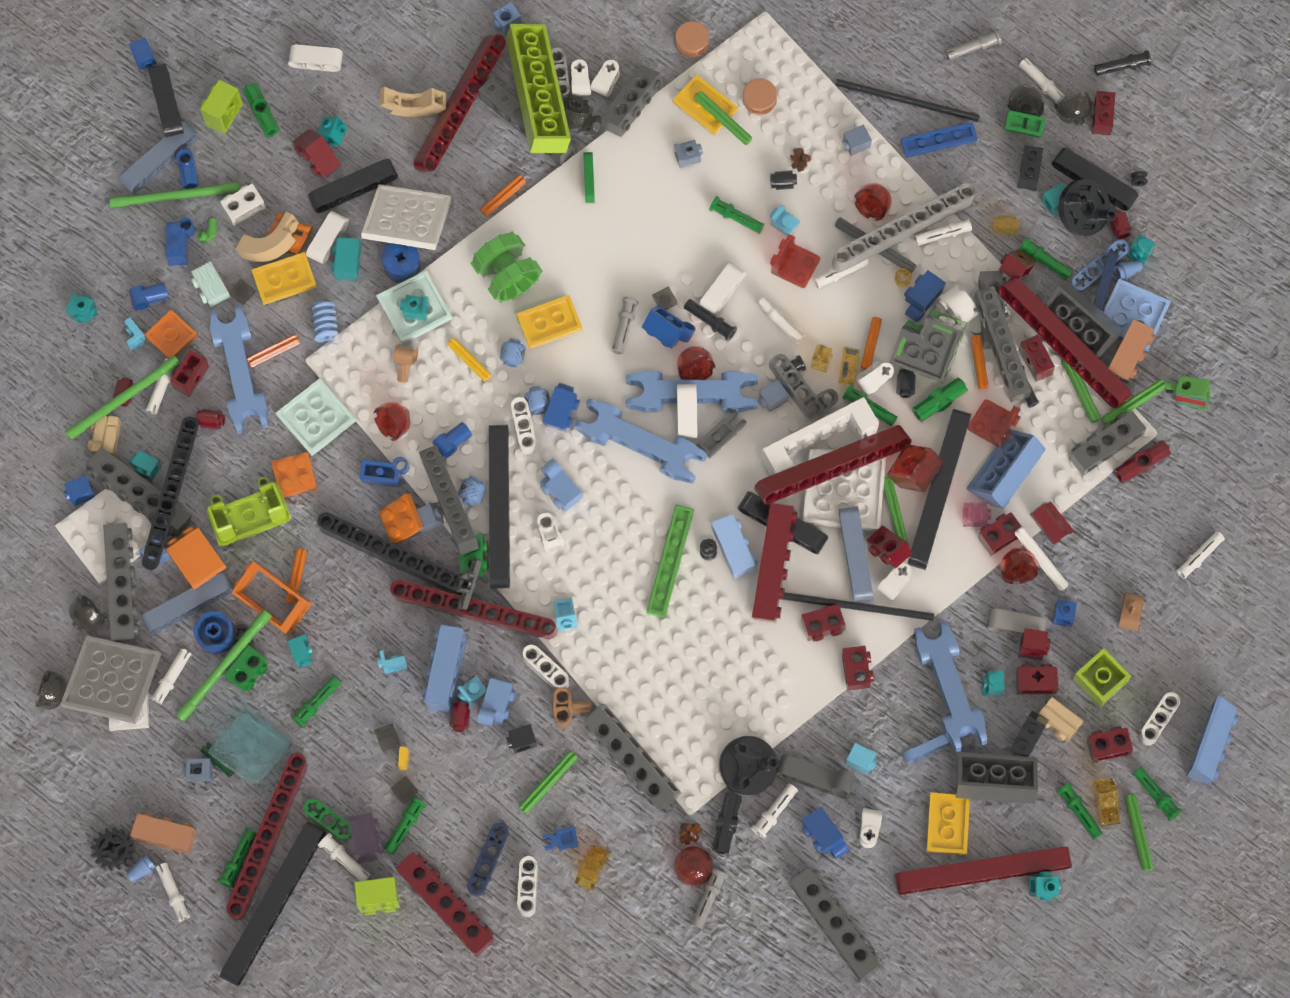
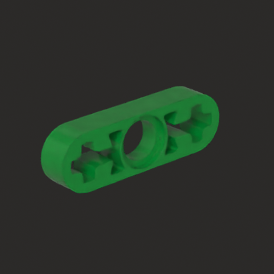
M583 152L585 203H595L593 152Z
M309 799L304 803L303 808L306 815L342 841H347L353 836L351 824L320 801ZM317 804V810L322 812L320 816L315 811L310 813L309 805L314 806ZM332 815L334 817L333 823L330 825L324 824V816ZM338 823L343 829L348 827L347 831L349 833L341 836L340 830L335 826Z

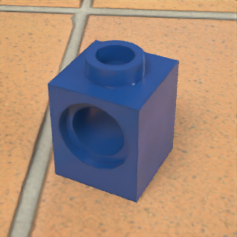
M146 37L129 44L139 70L148 69L156 64Z
M86 475L64 484L67 489L64 491L65 497L68 502L72 501L74 506L95 497Z
M1057 599L1052 624L1072 627L1077 602Z

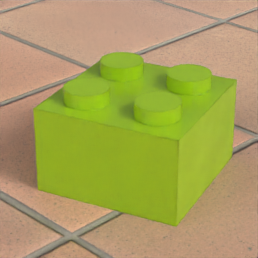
M218 80L216 85L214 84L211 87L208 98L202 101L200 111L205 125L225 134L243 106L237 88Z
M1103 648L1075 674L1073 680L1101 707L1129 682L1131 675Z
M395 877L354 882L356 903L360 913L374 915L376 911L384 910L385 913H390L400 908L399 890Z

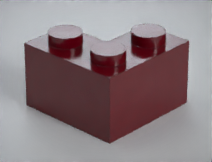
M306 130L292 141L295 146V153L310 162V169L316 176L319 175L325 178L341 166V163L323 136L313 130Z

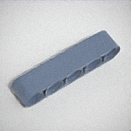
M186 121L181 122L183 134L168 138L164 137L121 175L119 181L132 194L139 192L172 163L180 150L189 148L197 140L199 134Z
M858 506L838 509L854 602L874 599Z
M221 572L195 590L190 588L143 614L141 619L149 634L154 635L228 596L234 588L226 573Z

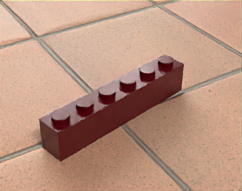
M770 504L752 612L753 620L776 623L777 618H781L782 607H779L780 599H784L785 588H782L783 580H787L788 569H785L786 561H790L791 550H788L789 542H793L794 539L792 523H796L797 512H795L794 506Z

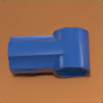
M182 149L176 155L182 188H195L198 186L195 160L190 150ZM184 158H190L188 162H182Z
M164 282L148 287L136 286L129 290L134 310H142L149 307L151 303L169 299Z
M461 422L448 433L438 435L432 444L434 446L437 445L443 458H448L457 450L459 445L472 437V433L467 425Z

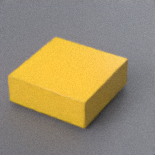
M400 747L398 767L400 770L407 771L409 751L407 747Z

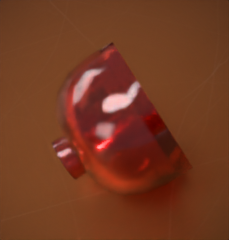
M878 183L866 184L854 195V198L856 197L855 207L867 219L871 217L875 218L874 221L882 220L891 209V194L884 186Z
M694 346L680 353L676 366L681 380H706L713 374L712 370L715 368V363L709 351L703 347Z
M386 402L374 410V413L377 415L374 420L378 429L385 437L388 435L392 437L390 440L397 441L409 430L410 413L401 404Z
M1011 549L1003 556L1000 563L1002 579L1009 584H1014L1013 581H1019L1020 584L1029 582L1036 578L1038 570L1040 571L1036 557L1027 549Z
M697 846L686 847L676 856L674 872L678 880L684 885L701 886L711 877L713 860L703 848Z

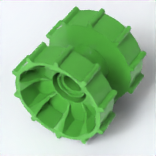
M513 231L502 235L499 234L494 239L484 243L485 245L473 254V261L470 262L476 273H480L483 278L488 275L497 274L494 279H491L492 282L488 291L494 300L498 299L500 303L511 299L514 300L524 292H527L528 289L539 281L540 274L543 272L536 260L533 261L531 257L516 260L522 255L523 247L526 245L519 235H515Z

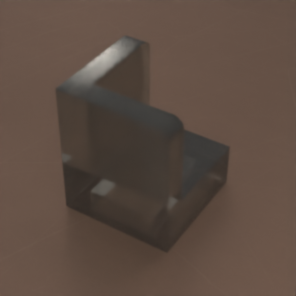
M393 723L374 730L382 752L396 747L400 750L401 744Z

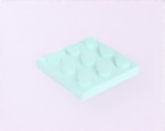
M426 270L376 295L402 344L453 319ZM406 295L428 296L430 304L426 321L404 318L403 311H400V303L402 299L405 300Z
M320 378L276 412V416L311 456L356 422L353 415Z

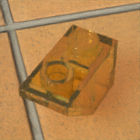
M1113 778L1093 781L1094 799L1100 826L1120 824L1118 789Z
M593 845L580 865L575 883L593 891L603 873L611 852L603 847Z

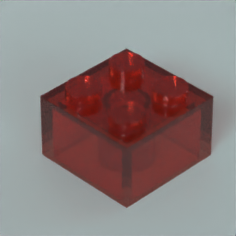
M905 444L886 475L899 488L925 492L944 461L929 447Z

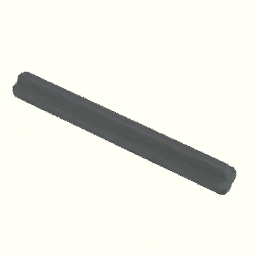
M841 217L835 222L836 228L855 240L867 234ZM891 248L878 253L908 273L912 274L916 269L915 263Z

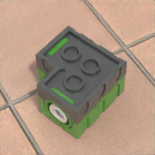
M933 309L926 316L924 326L908 320L901 328L889 363L899 365L901 368L917 372L922 376L930 379L933 378L943 383L950 374L951 366L954 363L958 352L957 349L960 346L964 335L963 332L968 322Z

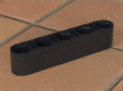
M166 63L149 67L148 71L165 137L183 134L184 131Z
M1063 147L1052 161V166L1074 181L1091 179L1101 184L1108 194L1110 203L1123 211H1128L1139 196L1136 190L1068 148Z
M384 159L311 191L308 194V198L315 212L322 213L377 189L379 184L386 185L396 180L398 174L391 160Z
M747 491L737 509L744 515L767 527L770 504H765L758 495ZM797 518L796 523H792V531H794L793 542L818 555L828 540V536Z

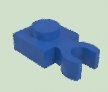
M575 827L556 830V836L550 834L542 836L543 840H551L550 845L544 846L545 850H552L557 845L559 851L579 847Z

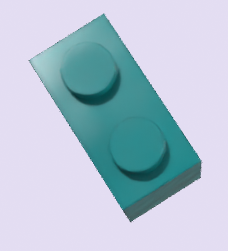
M337 237V244H333L335 261L331 263V272L334 273L336 279L358 280L361 254L360 239Z

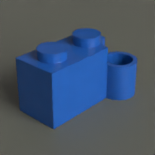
M190 218L181 219L179 224L177 222H166V258L169 266L188 265V237L195 233V226ZM187 225H190V226H191V227H190L189 229H187V230H185V228H184V227L187 226Z
M929 270L924 275L920 274L913 288L910 286L904 293L905 301L911 304L906 310L905 315L918 323L925 312L942 294L946 282Z
M660 305L650 310L641 327L648 335L655 337L661 341L662 345L670 349L675 347L679 340L688 343L696 330L693 324L681 321Z
M560 382L557 387L555 386L543 419L544 425L566 432L567 428H571L574 420L572 417L573 411H577L580 400L577 399L578 395L573 393L574 387Z
M404 457L395 458L393 463L362 460L360 480L368 484L401 487L402 475L409 471L410 465ZM399 462L406 463L402 470L397 469V464Z
M822 807L802 819L803 827L801 829L807 838H812L814 841L812 844L818 853L822 851L826 854L830 851L831 855L838 859L849 851L848 846L844 842V837Z

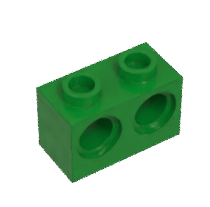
M1009 110L1006 114L1003 130L1040 138L1045 118Z
M475 535L479 549L464 555L460 554V575L462 573H469L472 561L478 560L482 563L477 577H485V571L489 569L488 559H485V552L489 550L488 540L485 541L483 535Z
M248 645L224 674V677L229 683L245 694L247 690L250 691L255 686V680L259 675L265 674L269 663L264 656ZM252 660H259L257 666H249ZM240 675L247 676L243 682L237 681Z

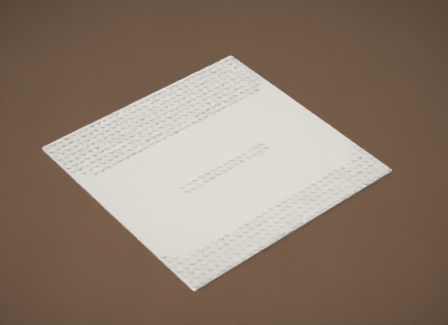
M767 12L761 13L658 91L622 137L609 131L604 132L421 271H427L453 319L403 344L418 347L416 364L410 365L408 382L402 383L397 381L399 364L393 362L395 346L402 343L380 303L306 359L307 365L353 415L356 423L388 461L393 463V460L397 457H404L408 461L410 469L402 477L426 505L431 503L440 507L419 452L434 446L432 442L438 435L448 433L461 422L467 425L472 433V437L459 445L457 450L448 458H443L442 455L441 457L457 494L462 481L469 478V476L477 477L483 481L486 490L479 504L468 506L462 503L460 497L459 499L474 534L483 535L485 541L488 540V545L489 425H508L510 588H500L497 590L513 609L549 618L555 622L556 626L557 621L553 601L572 598L577 627L568 630H558L557 635L553 639L538 638L598 708L599 706L607 705L682 794L675 800L688 815H693L727 787L719 773V758L729 742L742 736H754L764 740L774 749L847 689L841 654L842 648L866 645V651H870L871 663H868L869 670H871L914 635L915 628L920 627L921 629L930 621L840 608L846 625L845 631H842L843 633L838 636L832 637L828 635L824 636L823 640L813 642V640L807 641L801 622V614L829 606L780 600L779 607H782L781 618H777L776 623L753 620L752 612L766 526L744 515L737 507L747 491L758 495L754 490L755 484L759 480L770 476L762 462L763 449L851 404L852 402L842 399L850 384L862 394L865 393L857 382L856 377L864 371L861 369V362L872 317L882 319L872 364L876 361L889 363L901 328L908 320L915 322L905 315L906 310L911 304L905 301L904 293L910 286L913 288L920 274L924 275L929 270L945 281L946 285L942 294L955 285L960 286L957 289L959 291L964 289L976 306L974 295L979 290L978 276L980 271H1000L999 268L1002 265L971 231L957 234L953 238L950 236L917 246L916 234L948 226V223L962 222L953 214L889 247L916 264V269L912 274L883 256L876 254L867 259L868 266L839 278L835 283L830 282L819 289L816 287L813 278L833 268L832 260L835 251L855 240L835 227V222L839 217L865 233H869L939 196ZM697 74L739 107L732 119L752 136V141L748 145H744L724 126L714 136L673 104L672 100ZM757 78L769 80L777 90L776 106L765 115L752 114L743 104V90L746 84ZM864 124L872 139L871 148L851 156L842 146L843 134ZM695 139L696 144L700 143L703 150L701 162L680 168L674 154V144L679 145ZM794 148H803L804 154L811 156V161L807 162V167L804 168V171L798 172L797 168L793 169L791 166L794 161L790 160V155H794ZM583 152H593L595 203H585ZM792 170L793 174L797 175V185H794V189H771L770 174H773L775 171ZM718 196L720 200L733 204L735 209L764 223L762 232L758 234L730 218L724 219L723 215L715 211H709L712 201ZM781 204L785 206L786 212L800 220L799 225L789 237L771 226L770 215ZM513 231L515 235H519L526 245L523 247L522 255L516 260L531 257L533 261L536 260L543 272L540 274L539 281L528 289L527 292H524L514 300L511 299L500 303L498 299L494 300L488 291L492 282L491 279H494L497 274L488 275L483 278L480 273H476L470 262L473 261V254L485 245L484 243L489 242L499 234L502 235ZM731 262L745 271L746 275L719 313L714 315L724 318V321L732 327H737L735 335L727 342L724 336L718 332L714 333L708 324L685 310L684 305L689 299H692L699 305L705 293L724 268ZM1003 273V277H1006V281L1010 279L1009 276ZM570 295L583 330L529 349L516 313ZM623 297H631L637 299L639 304L635 308V319L630 324L623 354L619 355L611 352L620 320L618 314L622 310ZM763 297H766L773 306L778 307L781 310L780 312L805 335L800 343L796 345L757 306ZM937 299L925 312L922 319L918 323L915 322V324L924 326L926 316L932 309L936 310L934 305L937 303ZM1009 304L1005 306V313L1009 314L1008 326L1021 363L1025 367L1026 377L1040 403L1028 408L1025 399L1010 402L991 348L983 349L989 386L987 389H978L971 345L972 336H981V320L978 312V316L968 322L963 332L964 335L957 349L958 352L951 366L950 374L943 383L914 372L916 375L915 394L910 398H901L896 393V381L899 370L904 368L891 364L894 368L892 377L884 382L875 392L867 395L870 400L898 416L893 426H902L912 439L908 448L886 457L884 476H891L893 479L910 550L912 549L952 410L957 409L971 413V418L926 570L910 566L912 571L909 581L892 601L879 591L877 587L894 567L890 564L885 565L878 556L874 557L869 552V545L866 539L875 531L862 530L874 599L858 601V603L934 613V617H936L1023 546L1021 541L1017 539L990 556L978 539L981 527L988 523L990 525L996 522L995 519L1003 513L1007 515L1012 512L1020 525L1033 538L1041 529L1029 515L1043 502L1051 501L1060 514H1062L1109 476L1115 468L1122 465L1157 436V431L1135 408L1132 411L1146 427L1144 435L1085 476H1082L1069 459L1071 450L1078 444L1082 446L1086 443V439L1095 433L1097 435L1102 432L1101 429L1105 426L1101 421L1102 416L1115 408L1109 406L1084 381L1101 416L1100 421L1091 423L1061 362L1062 358L1041 337L1040 339L1055 369L1053 375L1035 382L1019 351L1021 341L1039 334ZM660 305L681 321L693 324L696 330L690 341L685 343L679 340L677 345L670 349L662 345L661 341L655 337L648 335L641 327L650 310ZM977 306L973 309L974 313L978 311ZM452 338H456L491 373L490 379L484 382L448 347V342ZM510 338L521 340L520 343L526 347L524 361L518 367L505 366L500 360L502 343L509 341ZM820 344L825 346L823 351L828 352L831 355L826 353H820L818 350ZM846 348L858 350V354L846 353ZM778 354H783L791 361L797 355H800L805 363L806 370H801L799 373L815 395L826 389H833L838 394L837 403L822 415L813 419L807 418L790 395L788 402L771 412H768L766 408L763 409L758 401V409L738 413L737 418L730 425L734 427L742 419H745L747 423L727 444L710 459L707 457L705 462L688 459L683 464L686 470L695 475L693 484L674 480L663 475L659 471L661 463L609 439L605 446L598 445L574 428L576 421L589 424L598 419L597 414L586 407L587 400L593 399L619 408L622 411L621 420L673 443L675 437L678 436V404H662V411L655 413H644L626 408V399L639 397L644 392L639 386L626 384V375L642 371L661 372L662 380H721V374L727 371L754 374L758 376V385L744 387L740 393L745 398L758 400L759 391L778 380L769 368L770 359ZM779 360L776 363V366L779 367L782 361ZM848 362V374L844 378L842 377L843 363ZM793 376L791 378L786 377L789 383H794ZM958 377L964 381L968 392L954 400L946 410L936 412L922 423L917 420L912 408L928 398L932 391L939 387L943 388ZM559 382L574 387L573 393L578 395L577 399L580 400L577 411H573L572 417L574 420L571 428H567V431L563 432L543 424L545 413L533 415L530 412L536 438V450L530 455L523 454L519 448L511 402L517 397L524 398L525 394L529 392V388L534 386H540L541 389L548 390L550 400L555 386L557 387ZM799 389L798 396L801 399L805 398L806 393ZM828 393L824 395L825 401L830 403L832 400L831 395ZM697 404V438L687 440L696 445L721 420L726 419L731 413L723 412L721 404ZM810 405V412L816 414V406ZM517 406L515 410L522 411L525 407ZM877 418L879 422L878 432L891 428L888 424ZM522 423L519 427L525 429L528 427V424ZM848 425L845 430L832 433L828 439L824 441L820 439L814 442L815 444L812 447L799 450L790 459L794 466L809 460L810 449L833 451L856 442L858 439L850 425ZM1009 429L1032 434L1046 450L1004 509L989 505L966 489ZM1117 429L1120 434H1126L1124 429ZM1108 439L1102 440V442L1106 445L1111 444V442ZM525 441L523 443L524 446H530L532 444L531 441ZM1087 450L1089 455H1096L1094 450ZM552 458L583 494V498L566 512L562 508L558 509L552 502L553 498L549 494L545 495L540 489V481L546 477L540 468ZM399 462L397 464V469H404L406 463ZM883 488L880 527L883 525L895 533ZM806 490L773 503L794 506L797 518L803 521ZM675 505L694 509V514L666 618L646 614L674 508ZM550 513L554 517L564 543L563 547L557 546L545 552L537 524L540 514ZM731 514L734 515L735 519H739L742 530H740L742 536L746 535L750 544L748 547L750 554L754 553L757 559L755 571L733 579L711 528V522ZM443 516V526L452 535L445 516ZM544 520L541 522V525L548 527L551 525V522ZM1009 524L1003 525V528L1007 531L1013 529ZM811 525L828 536V540L818 555L794 542H789L788 550H791L790 561H786L785 569H788L787 580H783L782 585L786 593L854 602L841 528ZM993 534L987 536L991 541L997 540ZM710 538L716 542L717 555L713 560L707 561L700 555V544L703 540ZM489 546L488 552H485V559H488V563H489V569H488V571H485V575H486V577L490 580V546ZM711 547L705 549L706 552H708L709 550L712 551ZM909 557L903 563L907 564ZM904 570L903 572L899 571V576L906 574V571ZM831 618L828 620V623L836 625L838 621L835 618ZM529 620L526 624L531 628L534 625V621ZM811 624L809 626L810 629L814 631L820 628L817 624ZM546 625L543 629V632H551L553 626ZM859 655L851 657L854 662L862 661ZM856 674L854 677H855L856 680H858V679H860L863 675H862V674Z

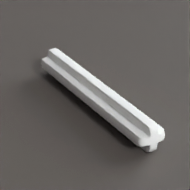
M1024 527L1015 531L1017 538L1059 590H1064L1068 586V582Z

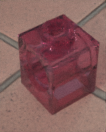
M987 502L963 504V527H983L987 524L988 520H991V509H987Z

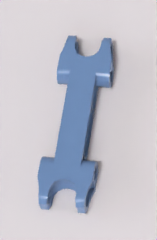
M241 305L235 306L236 317L228 324L219 321L216 311L210 312V330L215 348L224 346L235 394V398L228 399L226 402L238 434H242L244 431L243 421L249 415L259 417L262 427H268V406L264 391L254 392L243 343L245 340L252 339Z
M642 371L626 375V384L639 386L644 391L639 397L626 399L627 409L644 413H655L662 411V404H677V384H696L697 404H721V410L726 413L734 411L741 413L758 409V400L745 398L740 393L744 387L758 385V376L754 374L727 371L721 374V380H662V373L658 371Z
M593 399L587 400L586 407L596 413L598 419L589 424L576 421L574 428L579 433L601 446H605L608 439L661 463L659 471L663 475L674 480L694 483L695 475L686 470L683 464L688 459L705 462L707 458L706 452L682 437L676 436L673 443L621 420L622 411L609 403Z
M944 620L940 622L941 636L935 640L926 638L920 627L914 629L919 661L921 665L931 663L949 714L941 717L946 738L951 743L954 751L960 752L962 747L960 736L962 734L973 733L981 745L987 744L985 720L980 707L972 709L969 707L952 657L960 655L959 647L954 633Z

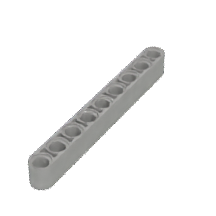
M964 183L838 248L833 256V268L839 272L845 271L970 206L975 197V187L970 183Z

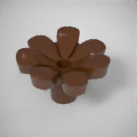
M794 148V155H790V160L794 161L791 166L793 169L797 168L798 172L804 171V168L807 167V162L811 161V156L804 154L803 148Z
M689 822L682 823L680 825L681 830L679 834L681 836L679 840L682 844L685 843L686 845L691 843V839L694 842L698 841L699 836L697 834L702 832L700 824L697 822L693 824Z

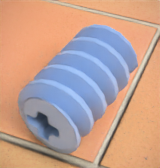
M328 301L313 302L311 305L313 307L312 318L315 328L314 339L320 343L332 341L333 337L338 335V332L334 330L337 328V324L333 323L337 319L332 316L336 314V311L332 309L335 307V303Z

